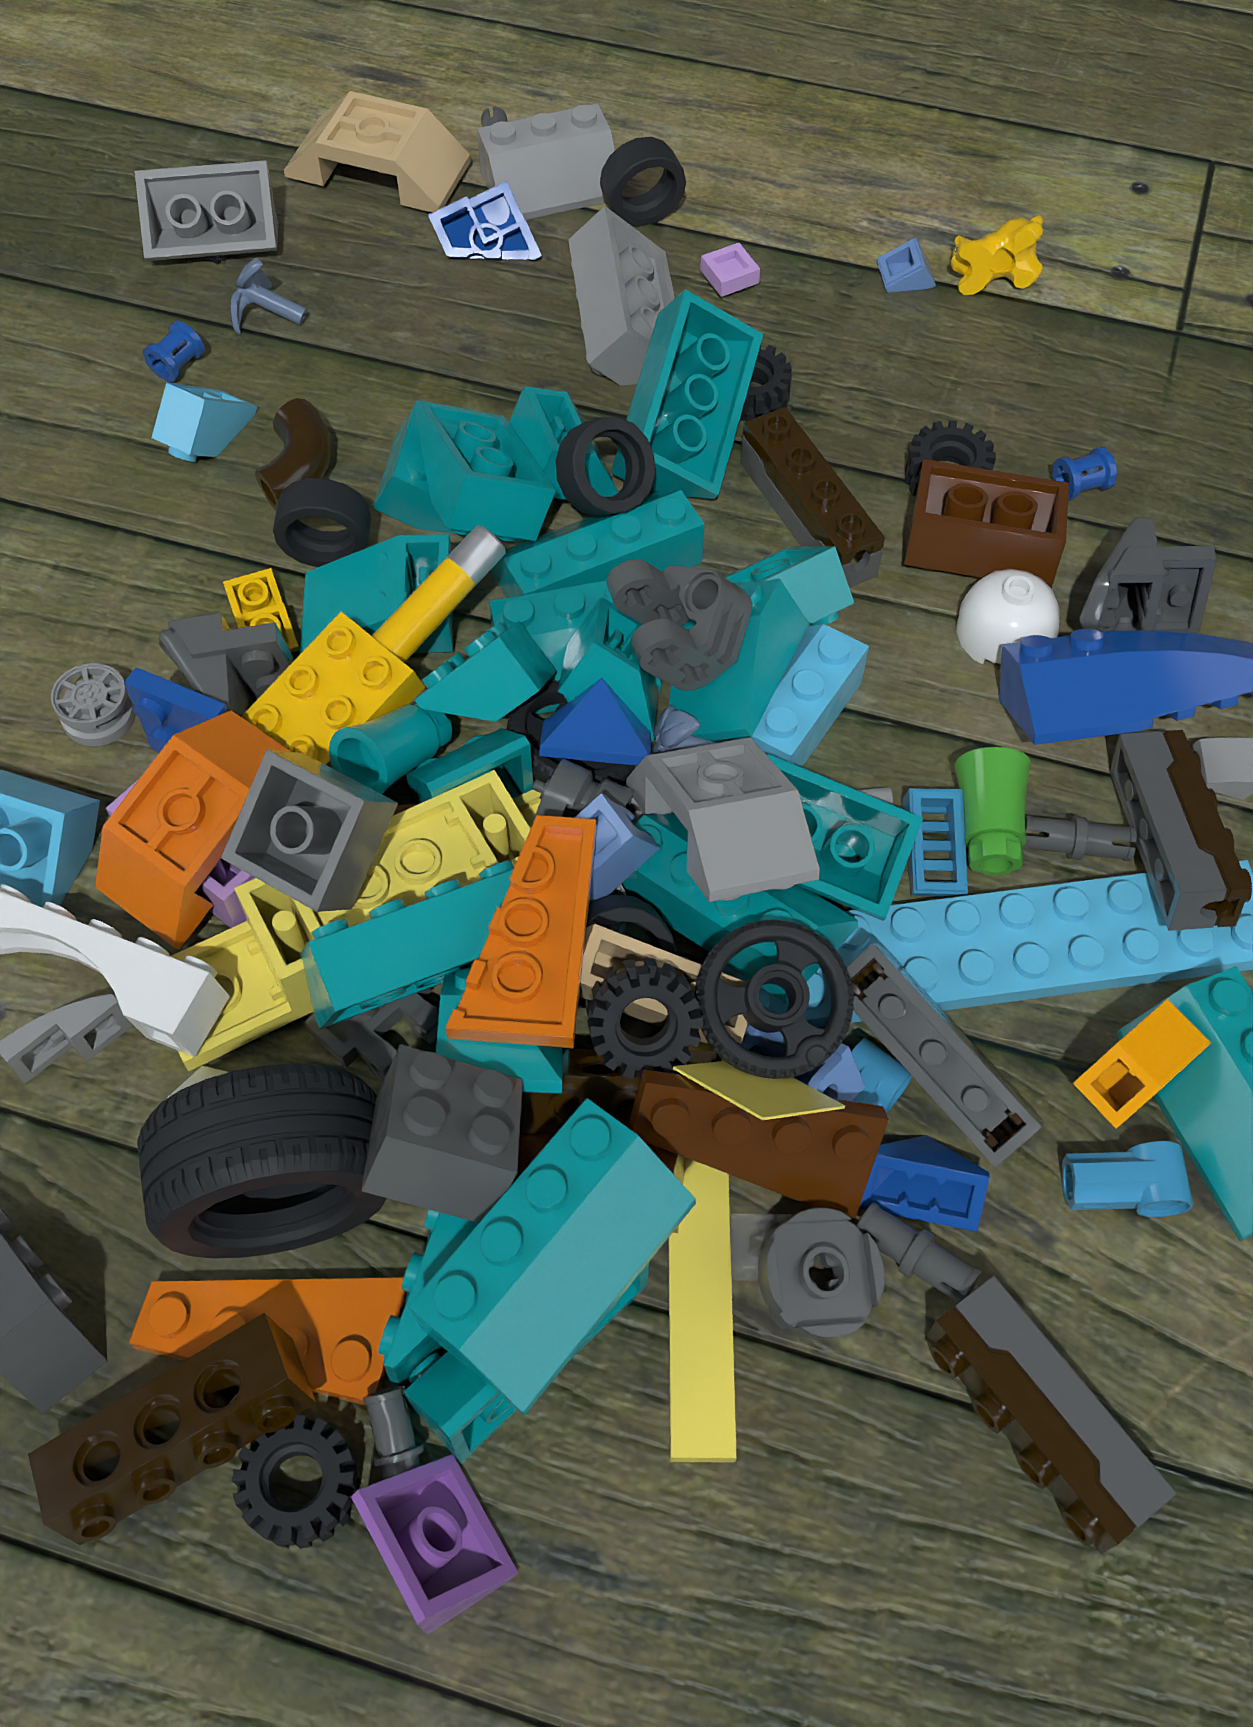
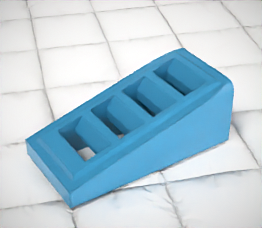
M909 788L902 798L903 810L922 817V814H944L945 822L922 821L907 861L911 896H967L963 789ZM922 833H946L947 841L923 840ZM923 852H949V860H924ZM924 871H951L952 881H925Z

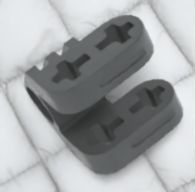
M642 560L623 562L614 567L608 574L606 584L615 607L643 624L633 633L631 644L640 667L646 672L678 689L688 691L704 687L737 662L752 611L751 597L745 590L710 569L670 565L662 572ZM689 620L696 623L689 630L682 627Z

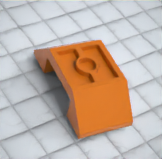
M232 710L174 734L103 825L95 888L172 947L180 950L213 906L211 902L197 893L196 890L221 859L266 749L289 750Z

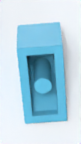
M166 382L151 438L168 445V453L186 461L196 462L197 456L217 457L255 416L258 406L222 390Z

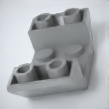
M751 737L647 755L627 777L626 787L634 791L633 798L645 814H668L674 812L687 829V872L709 902L717 900L729 901L737 899L741 895L770 889H788L795 884L819 880L820 869L799 792Z

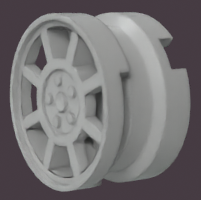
M87 663L73 667L61 675L53 686L51 692L52 706L66 734L76 743L94 747L107 745L123 737L133 725L135 720L134 706L124 685V680L117 670L108 665ZM83 676L82 680L74 684L69 683L74 677ZM66 688L67 691L64 693L62 699H59V695L62 689Z

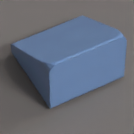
M916 238L877 258L884 286L888 293L929 289L936 286L927 256Z

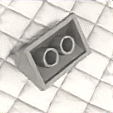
M267 161L135 171L145 261L277 251L278 218Z

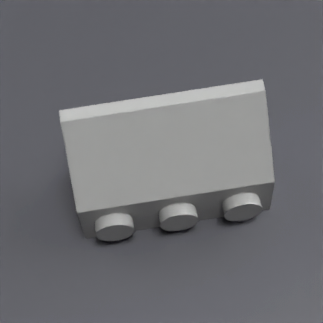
M598 103L578 105L572 109L553 113H539L529 118L509 122L501 121L490 126L477 128L480 172L488 190L507 181L525 220L606 203L600 187V177L604 164L615 151L611 129Z

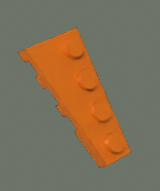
M536 815L509 878L510 886L501 907L496 908L488 927L489 935L478 960H474L466 978V989L457 1009H453L445 1027L447 1039L574 1048L596 840V819Z
M404 1277L152 1281L129 1344L136 1350L184 1361L265 1313L293 1339L312 1393L365 1405L363 1397L380 1391L387 1372L383 1366L384 1356L378 1354V1349L390 1316L401 1317L404 1311L407 1291L402 1290Z

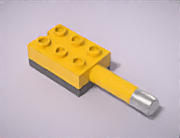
M477 525L372 636L343 612H340L241 717L289 751L304 753L332 768L329 745L332 736L337 730L368 722L404 705L416 704L414 699L423 693L426 688L416 673L405 662L506 554L505 547L488 529Z

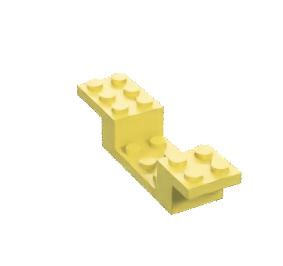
M493 770L392 816L352 910L316 912L257 878L235 887L234 890L247 921L169 956L182 962L186 956H192L209 964L217 971L215 979L230 996L196 1056L192 1057L178 1051L188 1072L314 1012L301 952L307 942L314 940L311 932L315 929L341 919H346L349 927L371 920L369 911L394 900L403 899L406 907L427 900L425 896L427 890L447 881L457 879L461 887L481 880L479 876L481 871L504 861L511 860L515 867L533 825L535 814L541 801L539 799L541 793L531 790L512 799L497 773Z

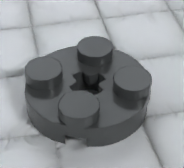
M829 1208L808 1209L788 1217L765 1235L758 1262V1280L764 1301L769 1307L770 1316L777 1326L785 1330H792L800 1336L809 1339H833L857 1331L865 1323L863 1321L869 1316L872 1307L878 1306L885 1285V1272L881 1253L877 1244L868 1233L862 1234L857 1226L848 1221L852 1219L841 1211ZM814 1256L820 1257L822 1266L832 1268L834 1272V1279L825 1282V1291L817 1288L816 1282L811 1281L809 1276V1268L814 1264Z

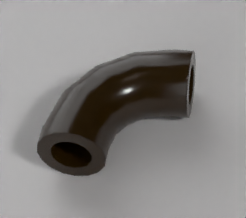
M296 398L290 400L277 411L273 421V428L278 437L283 441L284 449L274 460L255 471L256 479L263 494L275 510L281 491L291 483L299 480L322 478L330 465L331 434L318 410L306 399Z

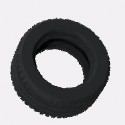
M301 1063L264 1065L235 1070L202 1080L176 1092L162 1101L153 1110L140 1130L137 1139L145 1220L149 1231L162 1245L171 1251L187 1256L213 1259L244 1258L269 1255L319 1243L343 1234L366 1222L380 1211L387 1198L361 1191L377 1094L360 1077L344 1069Z

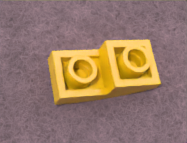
M271 568L223 581L238 628L275 622L290 652L299 651L296 637Z

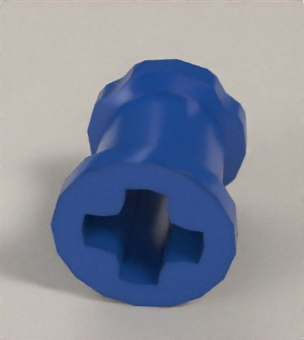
M174 321L168 328L169 333L156 345L150 344L143 350V356L149 368L159 378L169 383L174 382L178 378L179 370L191 358L199 359L205 352L203 342L198 334L181 321ZM176 349V352L172 355L171 352Z
M1105 447L1094 448L1090 455L1073 460L1069 457L1058 458L1054 462L1052 476L1053 480L1069 483V501L1075 499L1079 492L1093 488L1100 490L1111 489L1115 485L1117 469L1113 455Z

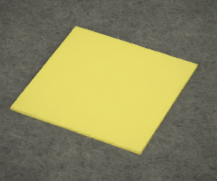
M725 1061L673 1067V1070L761 1120L845 1109V1105L793 1077L771 1079L754 1076L734 1068Z

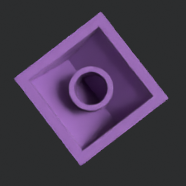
M453 1454L359 1489L351 1496L417 1625L427 1635L518 1574L515 1565Z

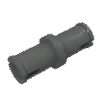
M1025 814V830L1043 832V835H1026V843L1023 845V850L1035 849L1067 853L1069 859L1081 860L1084 855L1131 861L1134 856L1135 847L1112 844L1113 840L1136 842L1137 833L1134 826L1122 827L1088 823L1087 818L1081 816H1073L1071 821L1032 817Z
M875 1202L869 1206L857 1225L862 1234L868 1233L880 1252L900 1264L899 1272L908 1278H911L913 1274L917 1275L953 1299L956 1304L970 1294L982 1271L977 1268L974 1269L934 1243L935 1235L925 1229L920 1233L880 1208V1205Z

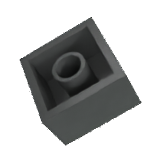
M266 749L221 859L316 912L352 910L398 803L304 753Z
M400 1044L376 1097L361 1191L480 1223L510 1188L517 1174L522 1080L504 1075L495 1070H487L443 1057L434 1052L422 1051Z

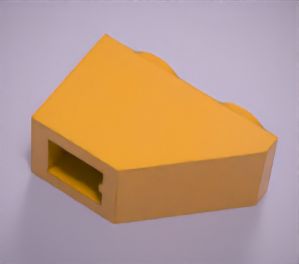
M1167 999L1116 1043L1073 1084L1117 1129L1212 1042Z

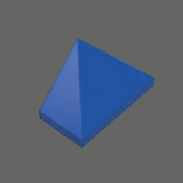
M603 678L543 721L539 756L638 766L645 756L651 755V732Z
M927 1135L882 1144L879 1147L859 1208L867 1210L875 1202L880 1205V1208L891 1215L977 1232L990 1178L989 1171Z

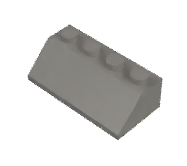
M604 206L568 240L572 259L571 266L576 284V297L580 309L581 328L584 334L587 353L586 360L591 369L598 375H605L620 386L633 385L638 382L658 313L674 300L675 296L666 252Z

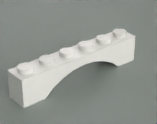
M0 885V955L16 952L47 953L72 959L90 967L106 978L115 992L123 1015L146 1038L192 1057L196 1056L230 997L215 979L217 971L213 967L192 956H186L183 962L169 957V953L164 948L148 939L139 937L135 943L122 939V935L117 930L101 921L92 919L88 925L76 921V917L59 905L45 902L43 907L31 904V900L18 890L7 885Z

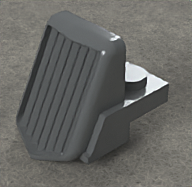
M1138 517L1128 525L1093 583L1079 617L1082 629H1094L1100 632L1154 630L1199 634L1217 560L1214 546L1158 547L1153 517Z
M220 612L168 621L169 629L162 630L159 634V646L181 670L194 691L226 704L227 710L225 713L232 710L240 717L251 707V698L260 697L294 661L275 622L230 629Z

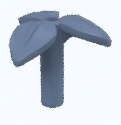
M254 258L243 268L236 282L238 288L232 295L230 302V315L236 334L241 335L242 311L250 303H255L301 325L306 317L307 309L269 290L272 287V282L259 269L263 263L258 258Z
M669 705L656 722L654 736L656 743L651 748V755L718 742L693 736L692 734L700 726L699 721L688 713L677 710L674 706Z

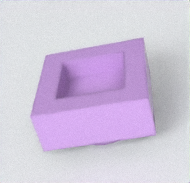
M740 243L701 256L700 270L721 297L759 283L760 268Z

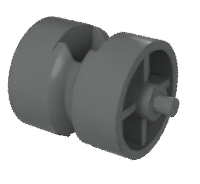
M562 759L553 776L546 783L536 779L532 786L533 790L541 793L539 798L541 801L535 818L536 815L575 818L601 793L606 795L609 800L628 810L634 795L633 790L607 778L600 783L594 782L592 771L567 759Z

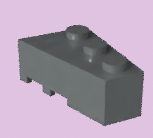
M0 1207V1374L44 1415L107 1360L66 1309L73 1301L62 1286L49 1272L42 1277L37 1273L36 1270L44 1264L38 1254L21 1235L17 1236L14 1240H11L8 1236L17 1227Z

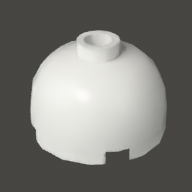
M998 570L975 582L966 594L960 606L956 634L961 647L973 660L984 664L985 659L993 663L1001 664L1002 644L1020 642L1023 637L1030 635H1042L1049 638L1057 637L1061 610L1053 590L1041 578L1022 570Z

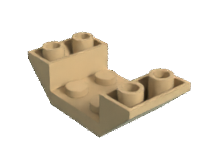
M349 91L316 121L285 167L284 174L287 178L324 186L338 163L397 176L401 205L422 211L435 212L443 208L469 166L471 157L470 153L429 109Z

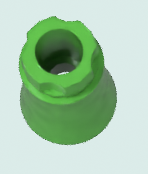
M1007 747L979 748L961 755L954 764L959 789H963L965 845L968 848L969 867L972 871L983 873L986 876L1008 875L1012 871L1021 869L1023 865V845L1026 843V789L1031 761L1026 754L1019 750Z

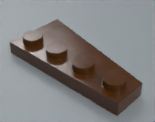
M643 1069L629 1126L630 1130L636 1133L644 1142L812 1207L841 1211L852 1218L849 1221L854 1222L889 1119L883 1106L834 1099L845 1105V1109L761 1120L684 1075Z

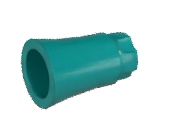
M417 704L404 705L386 715L365 723L341 728L334 733L329 745L332 768L383 794L398 779L416 766L432 758L441 746L451 740V721L442 712L420 709Z

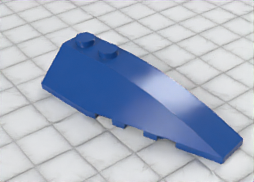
M1079 629L1073 631L1071 636L1049 638L1042 635H1030L1023 637L1020 642L1002 644L999 701L1034 745L1138 732L1153 728V718L1171 713L1170 717L1179 721L1194 717L1195 707L1210 704L1219 709L1238 705L1239 695L1248 693L1253 696V643L1197 633L1154 630L1100 632L1094 629Z

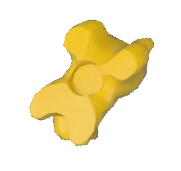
M1037 215L1030 220L1023 217L1009 219L998 230L978 240H970L958 235L955 238L956 247L950 261L953 271L964 275L958 283V291L962 295H974L988 286L992 280L1000 277H1006L1011 280L1016 288L1024 289L1031 286L1042 273L1043 266L1036 256V242L1043 235V218Z

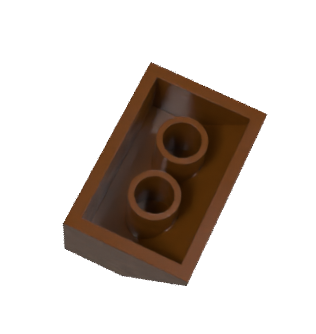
M923 459L904 565L915 566L928 571L939 570L963 574L976 579H982L994 571L1016 569L1027 571L1041 578L1052 589L1066 544L1069 483Z

